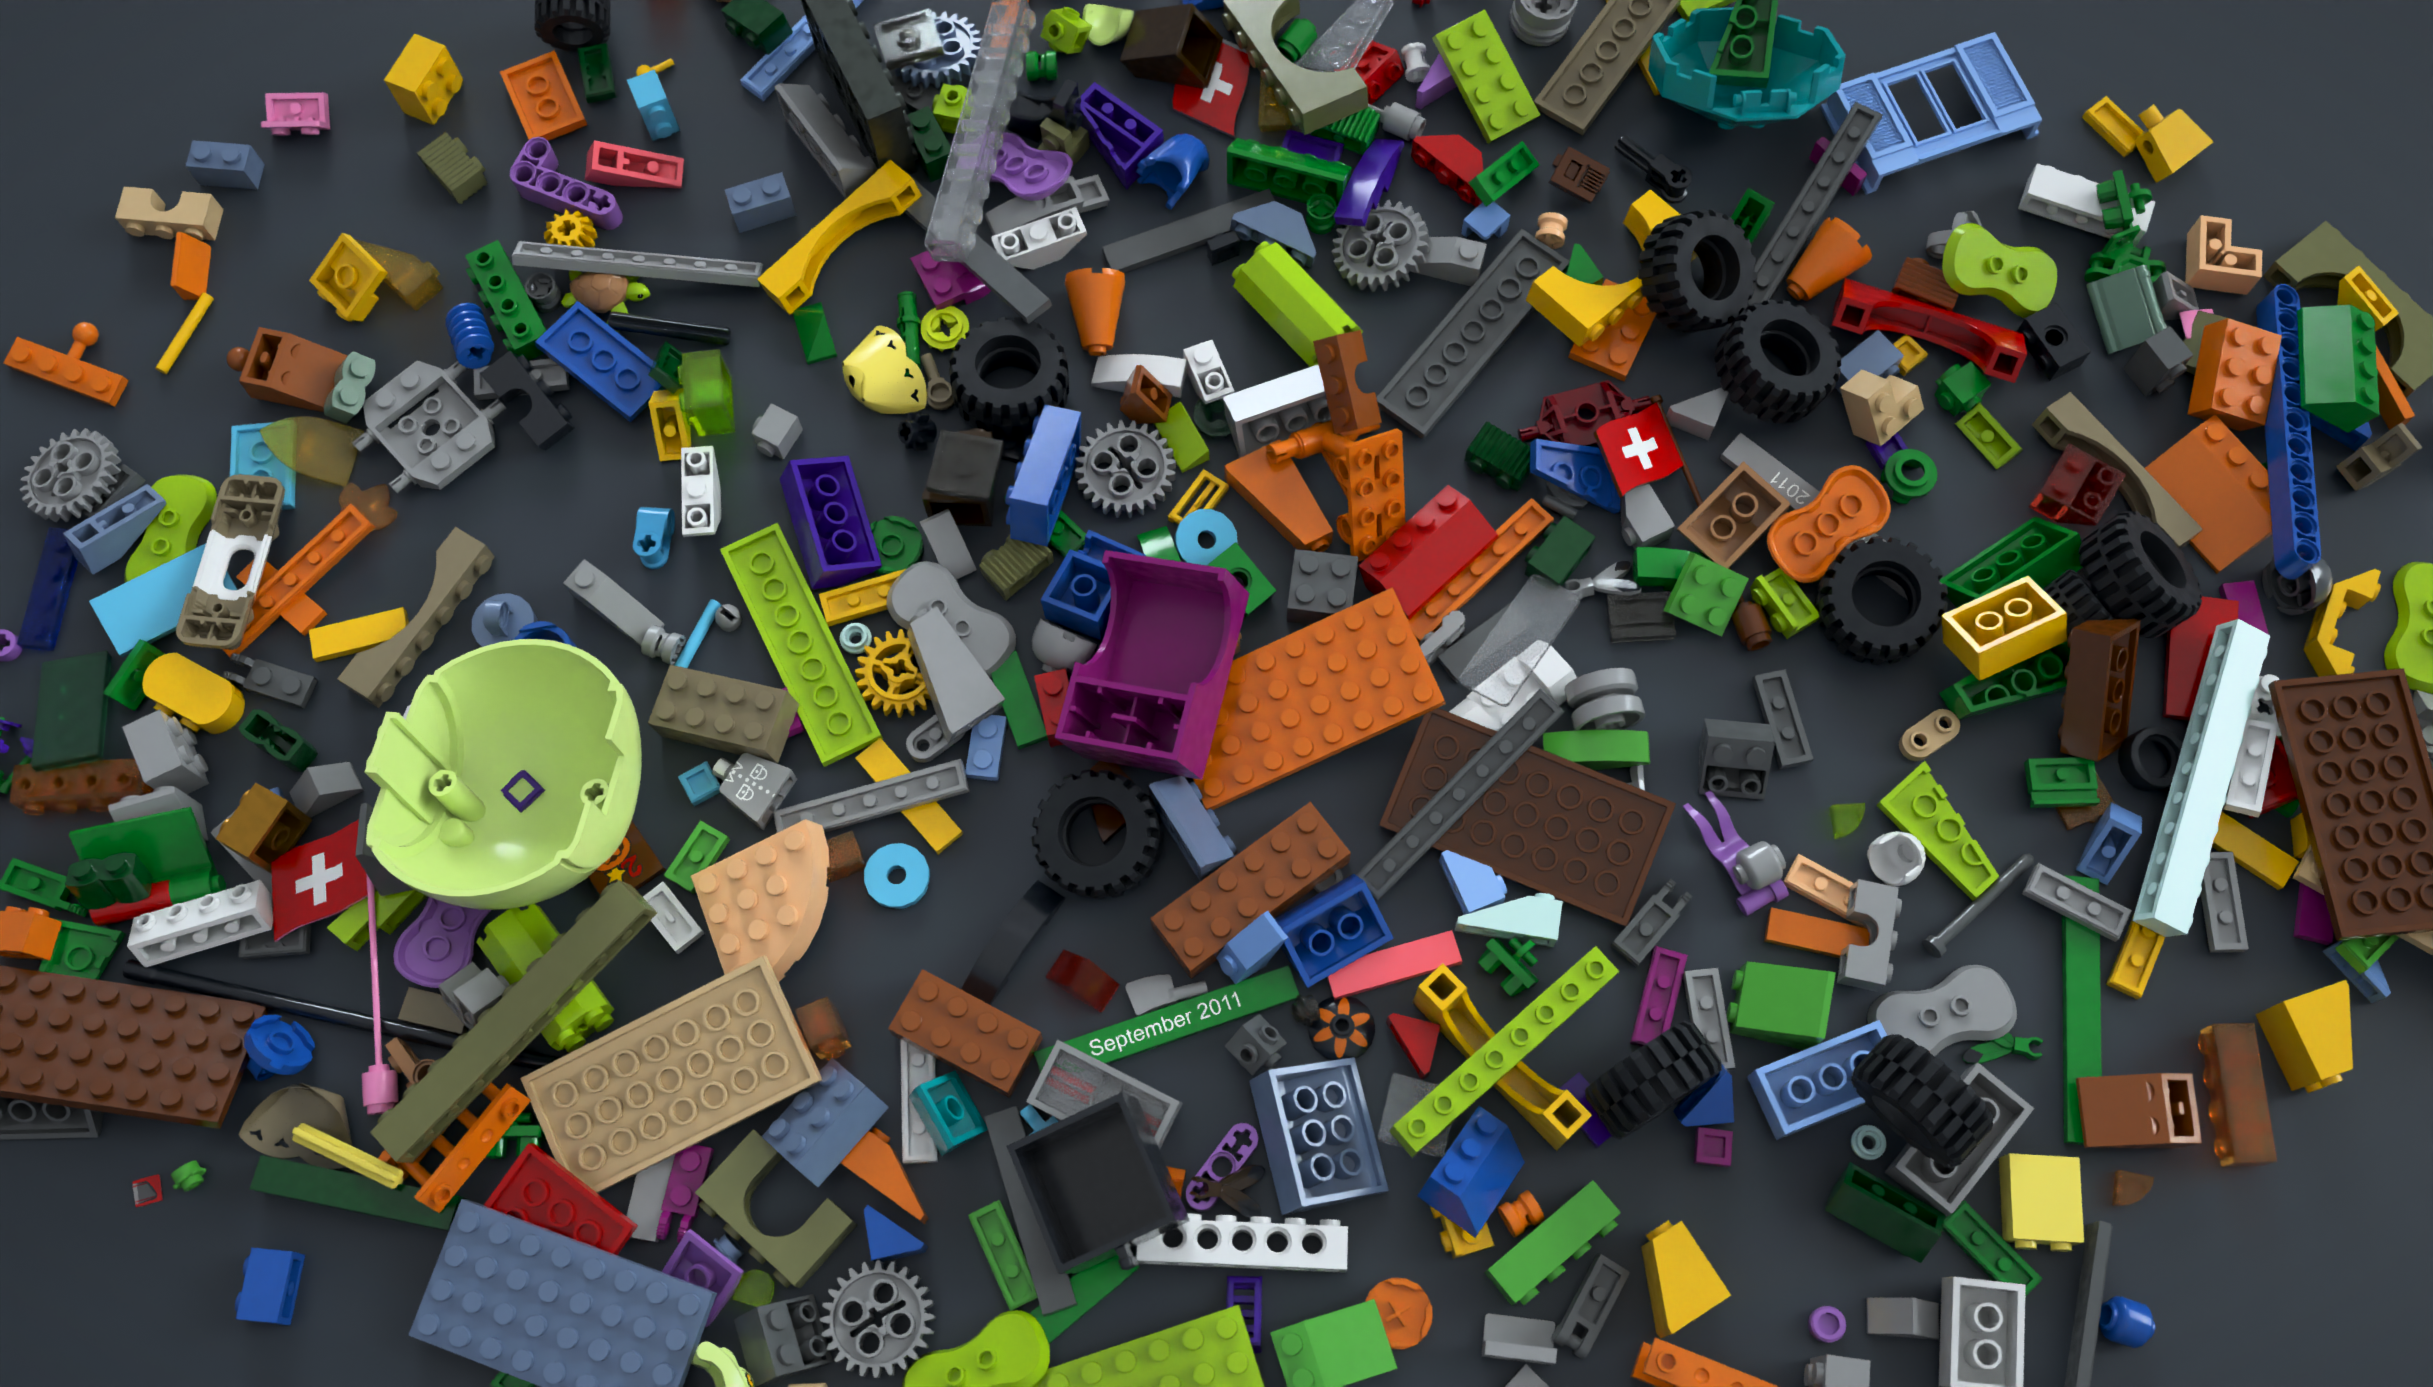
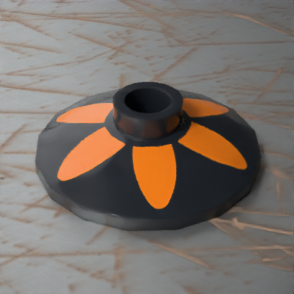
M1331 996L1320 1002L1313 1010L1308 1024L1309 1038L1313 1046L1320 1054L1330 1060L1353 1057L1356 1059L1362 1056L1372 1045L1375 1034L1374 1018L1368 1007L1358 999L1350 996L1335 1000ZM1343 1020L1347 1022L1349 1028L1344 1032L1339 1031L1336 1028L1338 1021Z

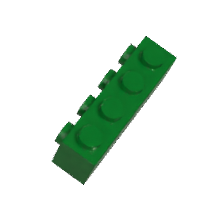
M499 240L465 255L470 265L465 270L474 286L480 284L482 291L478 292V295L486 309L492 307L495 312L490 317L498 332L504 330L507 337L502 340L507 350L517 354L518 357L523 354L529 361L544 354L536 347L535 341L547 329Z

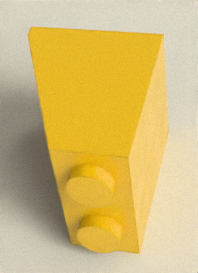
M2346 980L2288 999L2255 1015L2291 1091L2305 1087L2307 1093L2343 1081L2340 1074L2353 1069L2349 985Z
M1668 1220L1646 1235L1649 1242L1641 1246L1655 1329L1661 1339L1675 1333L1730 1297L1731 1294L1682 1221L1673 1226Z

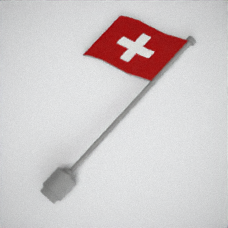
M1223 39L1208 88L1175 84L1173 111L1235 139L1236 116L1248 85L1250 61L1246 50L1240 49L1238 45ZM1396 102L1391 106L1387 105L1384 110L1368 103V107L1381 115L1380 122L1383 123L1382 129L1407 141L1422 135L1426 119L1421 117V113Z

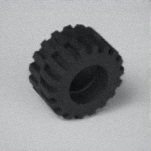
M535 0L536 34L544 43L551 44V47L560 48L564 51L578 52V48L606 43L610 36V0Z
M2071 569L2043 588L2067 613V639L2072 628L2087 620L2114 619L2112 613L2100 603L2101 600L2097 594L2093 593L2088 583Z

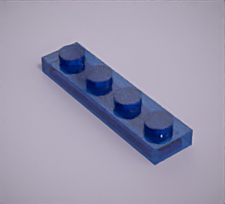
M51 527L48 529L17 645L24 649L54 651L78 563L63 535L69 529Z

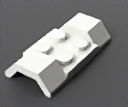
M1537 641L1467 695L1466 699L1449 712L1498 732L1539 689L1558 706L1563 704L1567 700L1564 691L1565 686L1577 677L1570 665L1551 645Z

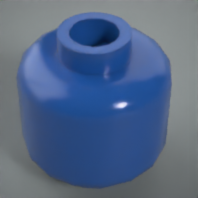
M2121 1296L2112 1297L2102 1304L2099 1327L2107 1340L2131 1348H2138L2143 1346L2153 1336L2155 1323L2152 1312L2147 1305Z

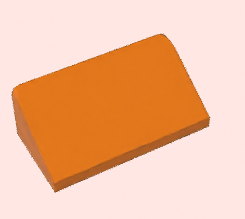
M177 232L170 285L183 300H198L202 293H207L211 247L183 232Z

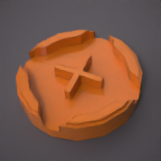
M1390 1278L1378 1283L1368 1293L1365 1302L1375 1299L1391 1349L1404 1350L1417 1345L1427 1335L1432 1324L1433 1308L1427 1294L1417 1283L1406 1278Z

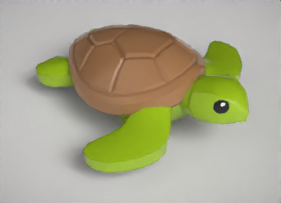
M570 270L569 279L571 283L569 287L571 292L565 294L561 304L566 308H571L579 301L590 311L596 313H605L610 310L611 312L628 313L625 306L627 299L637 302L646 299L651 294L644 284L636 282L639 276L594 272L582 273L581 271Z

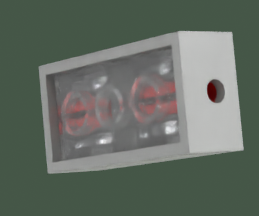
M1059 1040L1056 1041L1026 1101L1044 1112L1063 1120L1119 1093L1138 1098L1159 1150L1183 1104Z

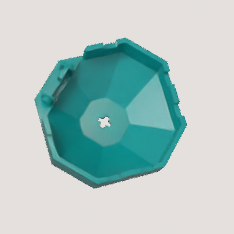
M1734 7L1696 9L1690 13L1689 22L1686 23L1687 20L1681 18L1668 26L1666 36L1660 32L1652 36L1648 71L1661 96L1718 122V126L1722 129H1733L1736 126L1762 128L1765 124L1797 119L1840 89L1846 54L1830 30L1816 26L1814 33L1801 29V20L1782 14L1777 16L1767 88L1716 85L1717 76L1709 73Z

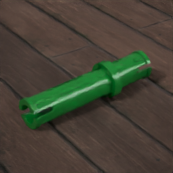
M904 291L897 295L899 318H897L896 324L900 330V337L906 346V356L914 361L921 370L918 335L921 320L917 314V295L911 291ZM906 368L904 376L914 378L909 374V369Z

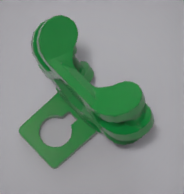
M2139 225L2114 234L2101 252L2093 253L2090 256L2089 265L2091 268L2086 270L2084 279L2091 283L2140 265H2147L2152 276V284H2154L2161 273L2166 272V264L2161 260H2148L2151 252L2150 247L2143 246L2142 249L2133 247V240L2141 230Z

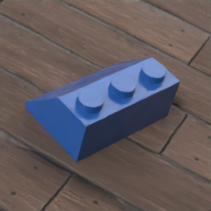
M1355 874L1350 875L1275 918V921L1288 937L1282 944L1281 949L1307 988L1394 939L1366 882Z
M1478 1106L1417 1195V1197L1475 1238L1525 1163L1508 1125Z

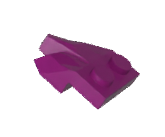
M941 245L910 258L936 310L944 309L962 300L967 305L985 297L991 292L986 285Z

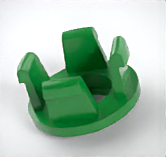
M1903 449L1894 453L1888 459L1881 474V482L1887 483L1891 490L1894 491L1892 500L1900 504H1908L1912 498L1926 496L1937 481V468L1932 459L1925 453L1915 449ZM1902 465L1916 469L1921 467L1924 472L1923 477L1916 481L1905 478L1901 471Z

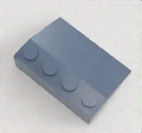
M1355 1057L1271 1069L1249 1080L1282 1215L1314 1210L1389 1191Z

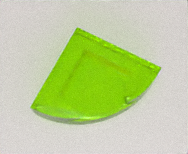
M1865 803L1836 804L1830 807L1834 839L1848 836L1859 826L1865 813Z

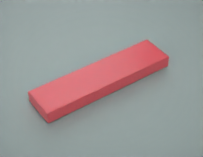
M1450 930L1366 954L1329 975L1327 980L1335 1000L1432 973L1442 963L1447 968L1462 964V958L1453 931Z

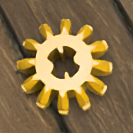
M565 209L562 216L554 213V222H546L547 231L543 234L547 244L595 248L594 240L597 239V232L593 228L594 225L588 216L584 217L579 210L571 214L570 211Z

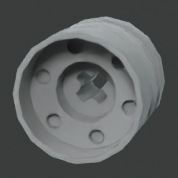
M1514 0L1509 15L1510 26L1515 35L1525 43L1537 47L1550 46L1560 41L1567 33L1578 0Z

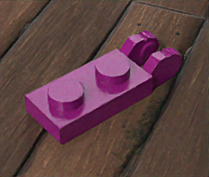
M693 1145L675 1154L661 1207L663 1212L657 1227V1239L665 1240L667 1238L673 1214L684 1215L677 1233L678 1243H680L687 1230L692 1229L694 1218H697L700 1208L698 1204L702 1201L695 1192L707 1180L714 1154L713 1148Z

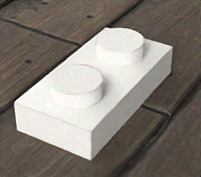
M661 882L643 896L657 911L651 922L677 954H680L705 934L664 882Z

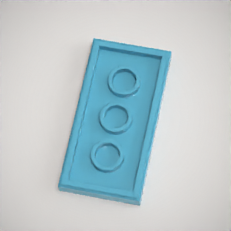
M206 543L89 601L115 649L122 658L131 653L139 639L151 644L176 631L186 595L191 593ZM227 571L224 578V587L229 590H238Z

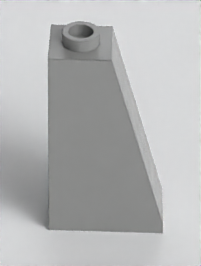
M936 606L929 612L923 609L910 619L911 623L907 636L944 737L950 743L983 719L1001 709L1005 698Z

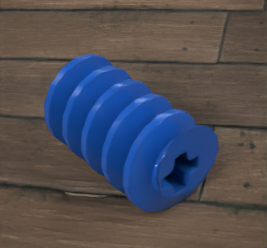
M462 303L454 306L447 313L445 325L448 329L458 362L462 366L471 369L487 366L494 351V342L492 341L482 309L473 303Z

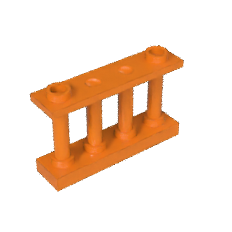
M491 1082L481 1092L492 1102L479 1118L467 1108L456 1118L469 1129L456 1146L442 1135L445 1132L444 1130L413 1163L396 1162L386 1150L378 1158L401 1169L404 1172L402 1177L404 1180L411 1175L422 1186L414 1198L440 1213L531 1101V1099L508 1083L500 1090ZM433 1146L445 1159L431 1175L419 1162Z
M1656 1337L1652 1345L1645 1342L1641 1343L1631 1373L1632 1378L1655 1387H1779Z

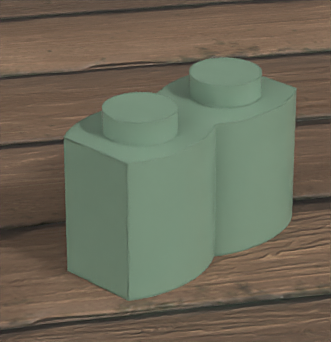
M354 351L346 357L336 370L334 376L335 387L326 397L324 403L325 416L346 424L360 411L365 401V387L371 382L375 374L376 365L374 359Z

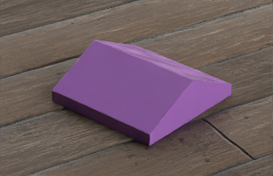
M691 1229L687 1230L662 1270L663 1273L717 1293L705 1325L706 1328L710 1326L735 1294L744 1272Z

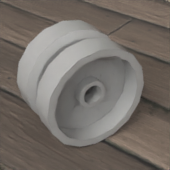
M1609 668L1598 670L1573 679L1565 686L1564 691L1567 703L1571 708L1576 709L1571 715L1574 731L1624 730L1644 719L1645 711L1642 700L1638 696H1634L1638 690L1635 672L1632 669Z

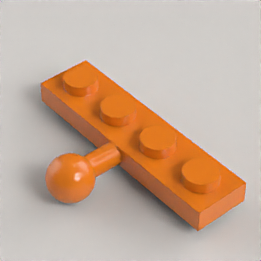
M81 322L75 325L72 330L74 343L67 355L16 337L3 364L22 373L116 407L129 380L122 375L80 360L86 347L95 344L99 338V332L93 324Z

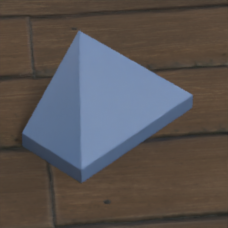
M2342 941L2322 951L2371 1003L2386 998L2391 994L2378 959L2368 970L2359 974L2334 949Z

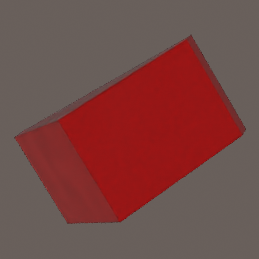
M1396 1013L1389 1015L1386 1024L1422 1081L1427 1078L1430 1072L1440 1025Z

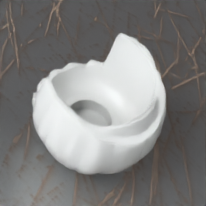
M1897 831L1883 834L1870 844L1867 851V857L1874 874L1885 884L1894 887L1903 886L1915 880L1923 870L1926 861L1924 846L1914 835Z

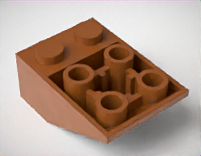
M2153 1073L2076 1078L2084 1148H2181L2202 1143L2192 1073Z

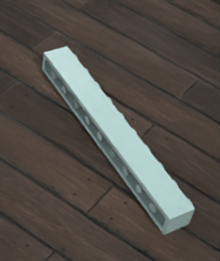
M2240 619L2216 626L2132 920L2164 937L2186 935L2193 923L2196 901L2202 890L2201 883L2205 869L2210 862L2211 847L2214 837L2218 832V822L2222 808L2227 800L2226 793L2230 779L2235 771V761L2238 750L2243 742L2246 721L2251 713L2254 692L2258 687L2261 667L2267 656L2270 635Z

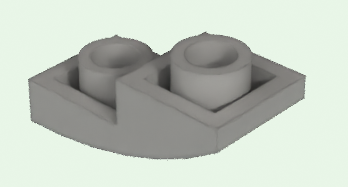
M949 509L920 521V525L938 563L947 568L956 580L977 570Z

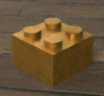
M255 782L253 787L243 794L240 799V805L233 815L223 822L215 839L242 858L272 874L271 863L279 856L293 849L312 822V819L288 800Z

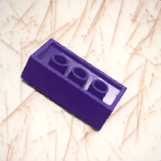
M849 456L790 460L780 477V482L812 589L843 586L880 569L882 563Z

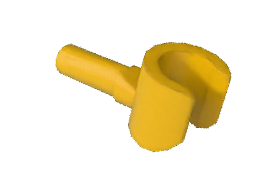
M670 58L651 68L648 65H641L637 68L636 74L639 76L655 70L658 74L673 66L674 62Z

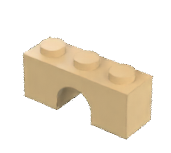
M123 188L115 219L127 233L137 237L155 235L164 239H173V237H176L177 232H183L200 241L216 240L224 209L212 194L182 191L179 203L173 209L164 211L166 204L153 189Z

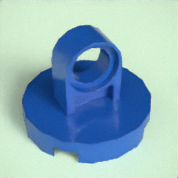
M276 1014L263 1015L254 1020L244 1036V1047L251 1057L247 1068L257 1081H264L275 1074H297L307 1067L313 1058L312 1051L315 1048V1043L309 1032L299 1023L293 1021L289 1025L286 1022L279 1021L282 1016Z

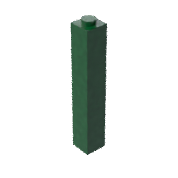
M260 1155L250 1186L251 1190L264 1194L449 1232L461 1199H466L454 1195L444 1209L438 1213L414 1198L421 1189L419 1187L401 1184L395 1189H390L365 1176Z

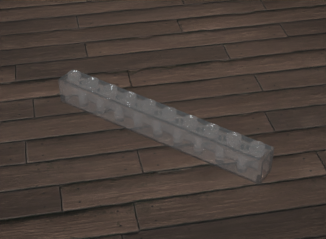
M993 0L924 240V245L934 261L968 262L970 252L975 247V234L978 224L982 222V209L985 199L989 196L990 179L996 171L998 150L1003 146L1005 125H1008L1010 120L1009 110L1012 101L1016 98L1018 78L1023 73V59L1025 53L1029 51L1031 30L1036 26L1035 12L1031 10L1027 0Z

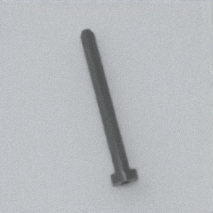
M2023 854L1936 936L1929 935L1922 942L1924 948L1932 956L1941 958L1947 952L1945 946L2034 863V857L2031 854Z

